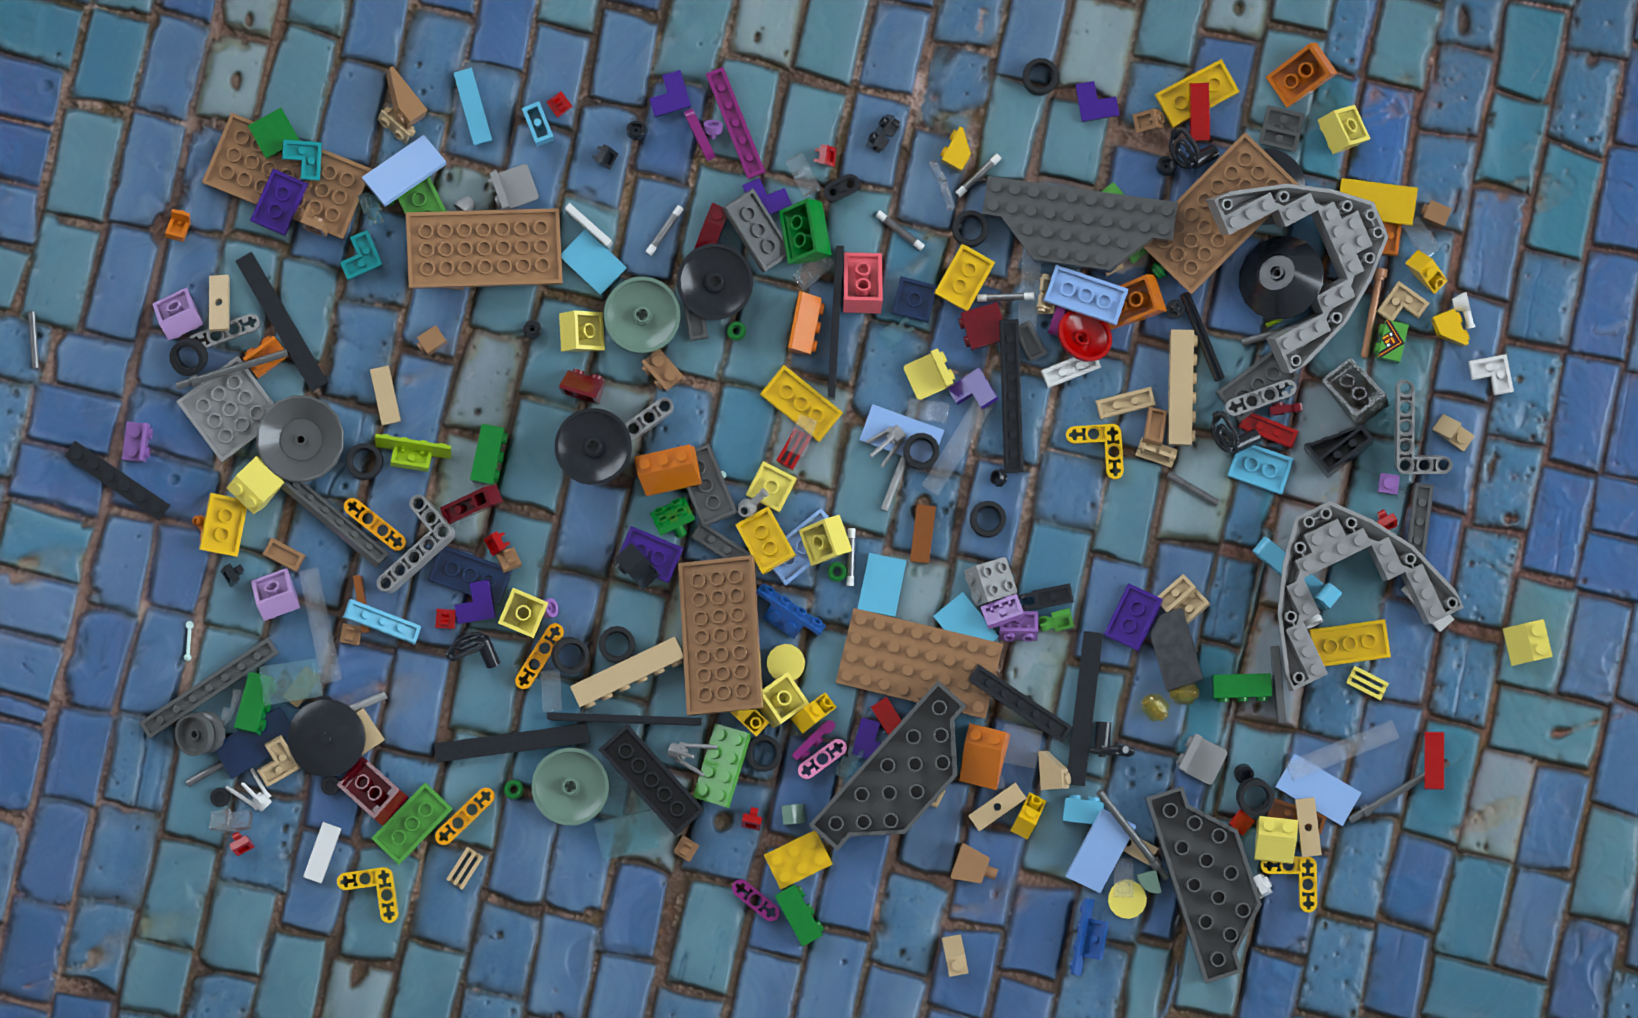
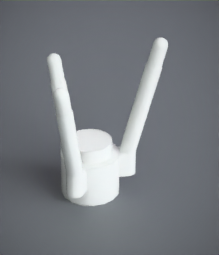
M251 768L250 771L263 794L259 792L256 795L244 782L241 783V786L253 797L252 801L229 786H226L225 789L252 806L255 810L258 809L262 812L272 802L269 799L271 795L265 789L255 770Z

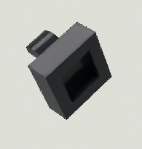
M603 144V146L597 147L600 150L598 155H593L592 157L602 167L610 170L619 153L610 146Z
M229 563L220 572L229 586L232 587L239 582V575L243 574L245 570L241 564L233 568Z

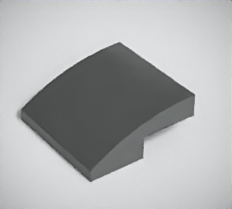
M1267 105L1259 143L1296 152L1305 113Z

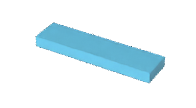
M472 67L454 72L474 146L493 141Z
M352 599L348 601L343 616L345 619L413 645L416 644L421 629L420 625Z

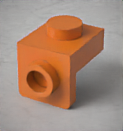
M172 209L165 238L184 242L191 225L190 213Z

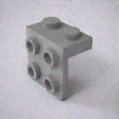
M522 164L500 173L497 170L490 172L491 178L488 179L492 190H496L498 196L494 197L498 207L502 206L503 210H510L539 198L528 165Z
M1005 557L964 570L965 580L968 583L971 597L976 607L1017 593V588Z
M1194 734L1193 737L1189 736L1185 743L1187 747L1185 753H1181L1176 763L1179 764L1177 769L1210 785L1214 782L1227 756V751L1203 739L1198 734Z

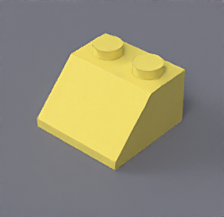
M1355 105L1334 110L1317 120L1332 154L1343 152L1370 140Z
M574 310L559 313L562 352L605 350L603 312Z
M256 456L234 477L227 486V489L250 512L255 514L266 507L284 484V481L274 475L262 460Z
M840 515L820 520L799 530L811 566L852 551Z
M512 588L498 623L534 638L548 602Z
M1544 619L1502 629L1511 666L1553 657Z
M786 672L762 689L764 709H760L766 720L770 722V726L775 728L810 703L790 674Z
M1259 816L1256 823L1254 860L1293 864L1298 820Z

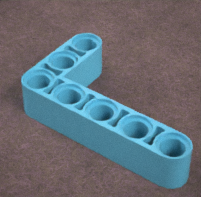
M1264 536L1252 552L1282 576L1286 552ZM1312 574L1304 578L1316 605L1324 611L1330 609L1342 595V592L1331 583L1323 584Z

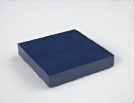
M901 276L891 314L929 323L935 299L934 292L938 285Z

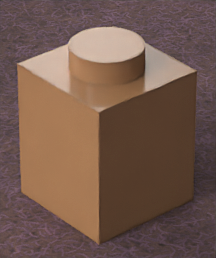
M1430 200L1428 204L1424 203L1420 214L1423 215L1421 220L1442 229L1446 225L1452 208Z
M436 325L417 337L419 340L417 346L422 353L426 352L428 355H431L448 343Z

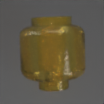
M1196 684L1188 685L1170 691L1169 696L1176 704L1191 705L1199 697V688L1196 687Z
M1150 693L1141 701V710L1150 721H1163L1169 715L1170 706L1160 694Z

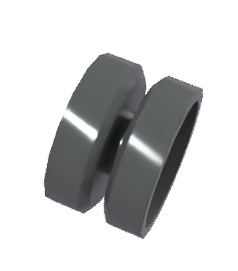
M202 711L182 716L175 728L177 745L182 752L189 756L215 752L223 745L225 740L224 724L220 717L211 711Z

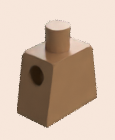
M962 843L950 878L981 884L983 877L995 880L998 869L988 866L990 860L988 856Z

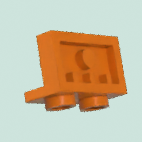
M267 336L256 349L252 347L246 351V356L243 357V360L255 359L284 350V348L275 336ZM288 357L251 367V370L259 379Z

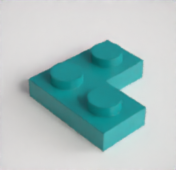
M283 140L282 160L301 161L300 180L320 181L322 142Z
M368 230L350 237L357 255L340 262L347 280L383 266Z

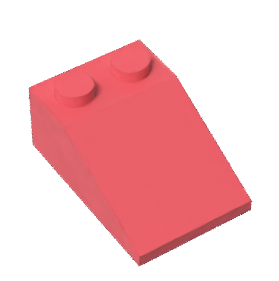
M844 252L843 313L881 314L883 302L882 253Z

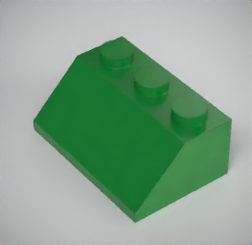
M807 198L779 211L789 265L817 262L832 255L823 203L821 201Z

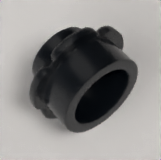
M529 320L523 326V333L530 339L539 337L541 334V324L538 321Z
M1002 468L993 470L990 475V481L996 487H1002L1008 479L1007 473Z

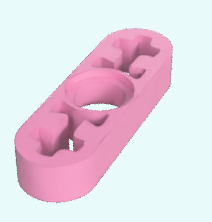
M835 739L800 764L798 768L799 775L804 779H810L846 752V743L841 739ZM834 743H842V752L836 751L833 753L835 758L831 759L830 754L825 749L829 748L831 751L834 749ZM821 753L826 754L828 757V762L824 765L817 762V756ZM811 759H814V763L820 769L816 771L814 767L810 770L811 775H803L801 773L803 771L802 767L804 765H806V767H809L810 765H812V763L809 761Z

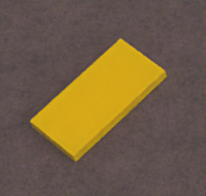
M1222 59L1154 95L1172 128L1190 119L1189 83L1209 82L1210 108L1240 92Z
M1342 178L1340 192L1374 202L1383 223L1413 226L1418 188Z
M785 365L781 367L760 393V396L818 442L823 439L843 414L840 409Z
M1385 619L1308 630L1324 666L1391 657Z

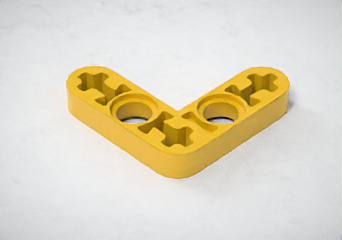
M1116 424L1073 426L1067 430L1065 437L1071 444L1104 443L1105 466L1108 478L1117 480L1122 477L1124 465L1122 434L1119 426ZM1111 428L1118 432L1114 436V441L1118 440L1119 444H1107V441L1111 442V435L1107 434ZM1082 429H1085L1086 440H1082L1083 436H1078L1076 440L1069 437L1072 430H1076V433H1083ZM1090 429L1098 431L1099 436L1097 439L1089 438L1088 431ZM1110 447L1118 448L1119 455L1117 457L1109 455L1108 450ZM1108 460H1120V463L1116 462V468L1120 469L1117 476L1110 473V470L1113 469V463L1109 464Z
M1294 856L1293 868L1290 871H1286L1283 868V863H1279L1280 871H1277L1278 867H1271L1270 871H1268L1264 867V863H1267V861H1260V869L1266 874H1298L1300 909L1310 913L1317 908V864L1312 857ZM1307 859L1309 863L1313 864L1312 867H1309V873H1313V877H1302V873H1306V867H1303L1302 864L1306 863ZM1305 879H1310L1313 882V887L1310 890H1305L1302 886ZM1302 892H1313V896L1309 895V901L1313 902V906H1310L1308 910L1306 906H1303L1307 896H1302Z
M381 867L347 872L338 876L337 885L342 890L376 886L381 919L386 923H392L397 920L399 912L394 876L391 869ZM383 870H385V873H389L386 883H391V887L385 886L380 888V884H384L383 879L379 878ZM363 873H367L370 876L368 884L360 882V876ZM353 874H357L356 882L358 886H354L355 882L348 883V887H345V884H341L344 876H347V879H353ZM386 889L392 892V898L388 901L383 900L381 896L382 892ZM394 902V906H390V911L394 912L395 915L391 917L392 920H389L388 917L384 916V913L388 911L387 906L383 908L382 903L389 904Z

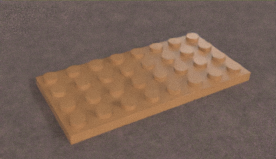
M231 113L203 178V184L257 205L272 169L300 180L301 161L282 160V152L266 159L248 127L254 121ZM322 149L320 181L301 180L309 185L293 220L301 222L299 219L302 209H306L307 205H309L315 213L314 216L323 219V223H325L329 230L328 234L344 240L366 187L362 177L372 171V169Z
M1245 132L1176 201L1178 202V212L1173 243L1153 241L1146 245L1144 249L1192 295L1271 216L1270 213L1230 235H1221L1206 199L1230 191L1280 184H1299Z
M559 208L406 213L409 289L561 285L563 283Z
M754 556L678 563L687 715L695 716L764 709Z
M853 608L836 683L918 703L939 680L967 705L961 712L962 714L986 719L991 696L968 682L967 679L976 664L981 665L996 675L1003 644Z

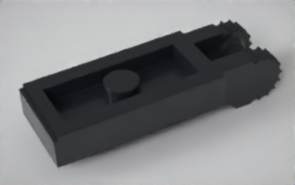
M1070 583L1018 595V599L1021 600L1030 597L1034 598L1035 604L1023 605V611L1074 603Z

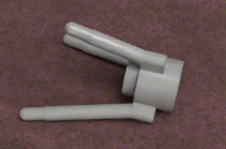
M895 425L893 428L890 426L885 431L866 441L869 444L884 435L887 437V440L870 454V457H873L890 442L893 445L895 444L881 464L882 468L891 459L898 447L904 443L903 438L906 437V434L898 425Z
M684 742L679 744L672 743L668 749V756L702 777L705 775L703 772L683 761L686 757L694 758V755L688 753L687 748H718L717 745Z

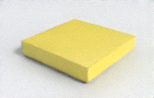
M763 461L746 496L752 499L764 488L769 495L759 503L769 506V508L780 513L797 478Z

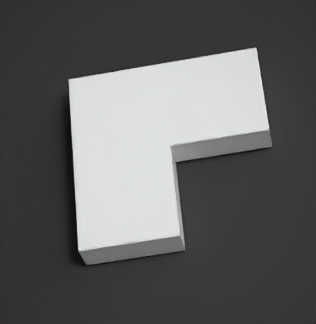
M1507 354L1468 361L1471 380L1490 377L1494 396L1514 392Z

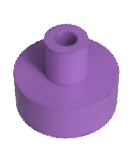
M707 120L704 122L703 131L709 134L710 139H716V135L722 133L723 123L721 121Z
M552 598L545 599L544 601L548 602L543 617H556L558 614L557 602Z

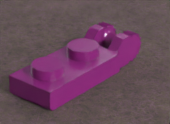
M827 720L826 723H823L792 754V757L796 761L799 758L803 761L810 754L808 749L812 745L817 747L824 740L822 736L830 734L836 726L834 721Z

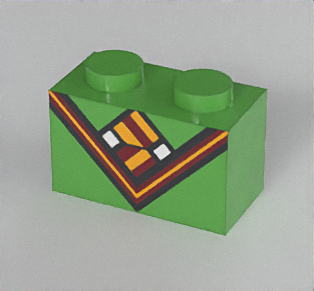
M1387 319L1383 324H1380L1378 335L1381 336L1379 342H1376L1373 352L1376 353L1375 359L1395 364L1400 363L1409 327L1408 324Z

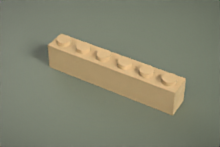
M1171 329L1167 446H1191L1192 442H1195V430H1192V423L1196 421V411H1192L1193 404H1196V392H1193V385H1196L1197 374L1193 373V366L1197 365V354H1194V347H1197L1198 337L1194 335V330Z
M672 637L570 686L579 707L588 709L596 705V700L602 698L605 701L613 697L612 693L617 690L620 693L630 689V684L637 682V684L643 683L648 680L647 676L653 673L657 676L665 672L664 668L670 665L674 668L682 664V659H684L683 653L676 638Z

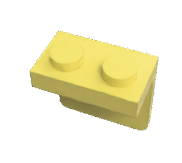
M938 348L931 351L930 354L906 364L903 368L918 400L929 397L954 384V374L951 369L947 370L945 365L947 359L943 351L939 352Z

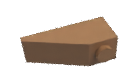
M392 66L389 68L386 77L397 121L408 129L423 119L428 110Z

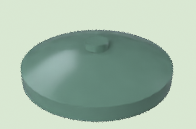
M634 277L625 280L613 289L605 303L604 322L606 329L613 341L627 351L644 354L660 350L673 339L679 328L681 313L678 300L672 290L657 279Z
M577 748L559 749L547 755L537 766L532 779V795L536 806L545 817L562 825H579L593 819L604 807L609 794V779L602 763L591 753Z

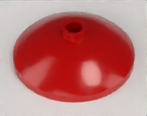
M1073 311L1067 312L1059 322L1058 337L1060 343L1072 357L1084 362H1094L1102 359L1109 352L1112 345V333L1106 322Z

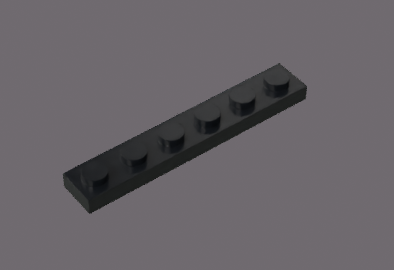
M74 441L64 456L159 521L171 506L77 441Z
M976 664L967 679L968 682L1060 743L1064 742L1073 728L979 664Z

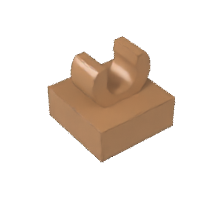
M514 547L496 554L503 573L521 567L522 563Z
M343 623L340 642L359 646L362 634L361 626Z
M682 836L673 852L690 862L700 845Z

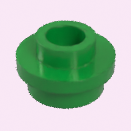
M1156 261L1153 262L1151 270L1160 279L1163 276L1166 277L1168 275L1166 269Z
M732 322L727 328V334L732 340L739 341L745 337L746 327L741 322ZM735 328L740 329V333L738 335H735L733 333V330Z
M835 562L828 567L827 573L832 581L839 582L845 578L847 571L842 563ZM834 569H840V575H834Z
M510 780L505 784L504 793L510 799H518L523 794V785L517 780ZM512 786L517 787L516 793L510 791Z

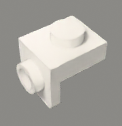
M1259 874L1253 877L1260 899L1272 893L1270 888L1272 884L1267 876Z

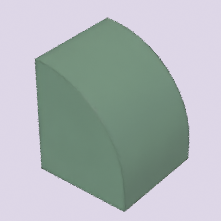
M805 803L781 806L783 825L806 823Z
M1156 870L1136 874L1137 881L1144 890L1151 893H1162Z

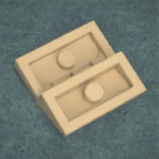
M1184 574L1157 596L1163 599L1161 608L1166 613L1183 608L1188 624L1210 605V602Z

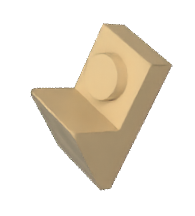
M1445 414L1440 417L1432 428L1434 432L1462 452L1465 451L1475 437L1460 426L1462 423Z

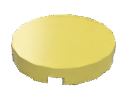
M789 644L776 646L771 650L767 658V668L774 679L788 672L795 681L801 676L805 667L802 652L797 647Z
M1123 880L1117 882L1111 888L1108 895V904L1115 915L1131 919L1143 912L1147 897L1140 884L1134 881Z

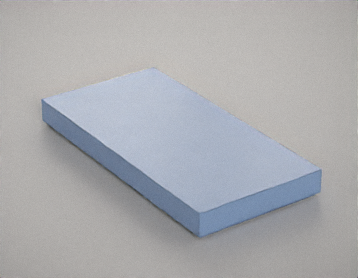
M423 135L364 175L362 180L386 207L447 163Z
M1056 265L1044 302L1116 326L1129 289Z
M872 404L859 441L866 443L867 440L885 431L888 427L891 426L893 428L895 425H898L904 431L906 437L903 438L904 443L898 447L895 454L903 456L905 442L910 436L916 433H926L935 438L939 445L944 430ZM884 435L869 444L879 447L887 440V437ZM924 440L914 442L910 448L911 457L920 463L928 461L933 453L931 445ZM890 442L883 449L890 452L895 444L893 445Z
M822 508L786 535L796 557L772 569L785 586L811 566L799 530L829 518Z
M1293 754L1275 788L1294 799L1315 797L1316 811L1341 826L1345 823L1361 795L1360 791L1296 754Z
M1101 808L1066 873L1067 878L1101 893L1130 839L1110 812ZM1127 821L1133 828V830H1135L1136 825Z

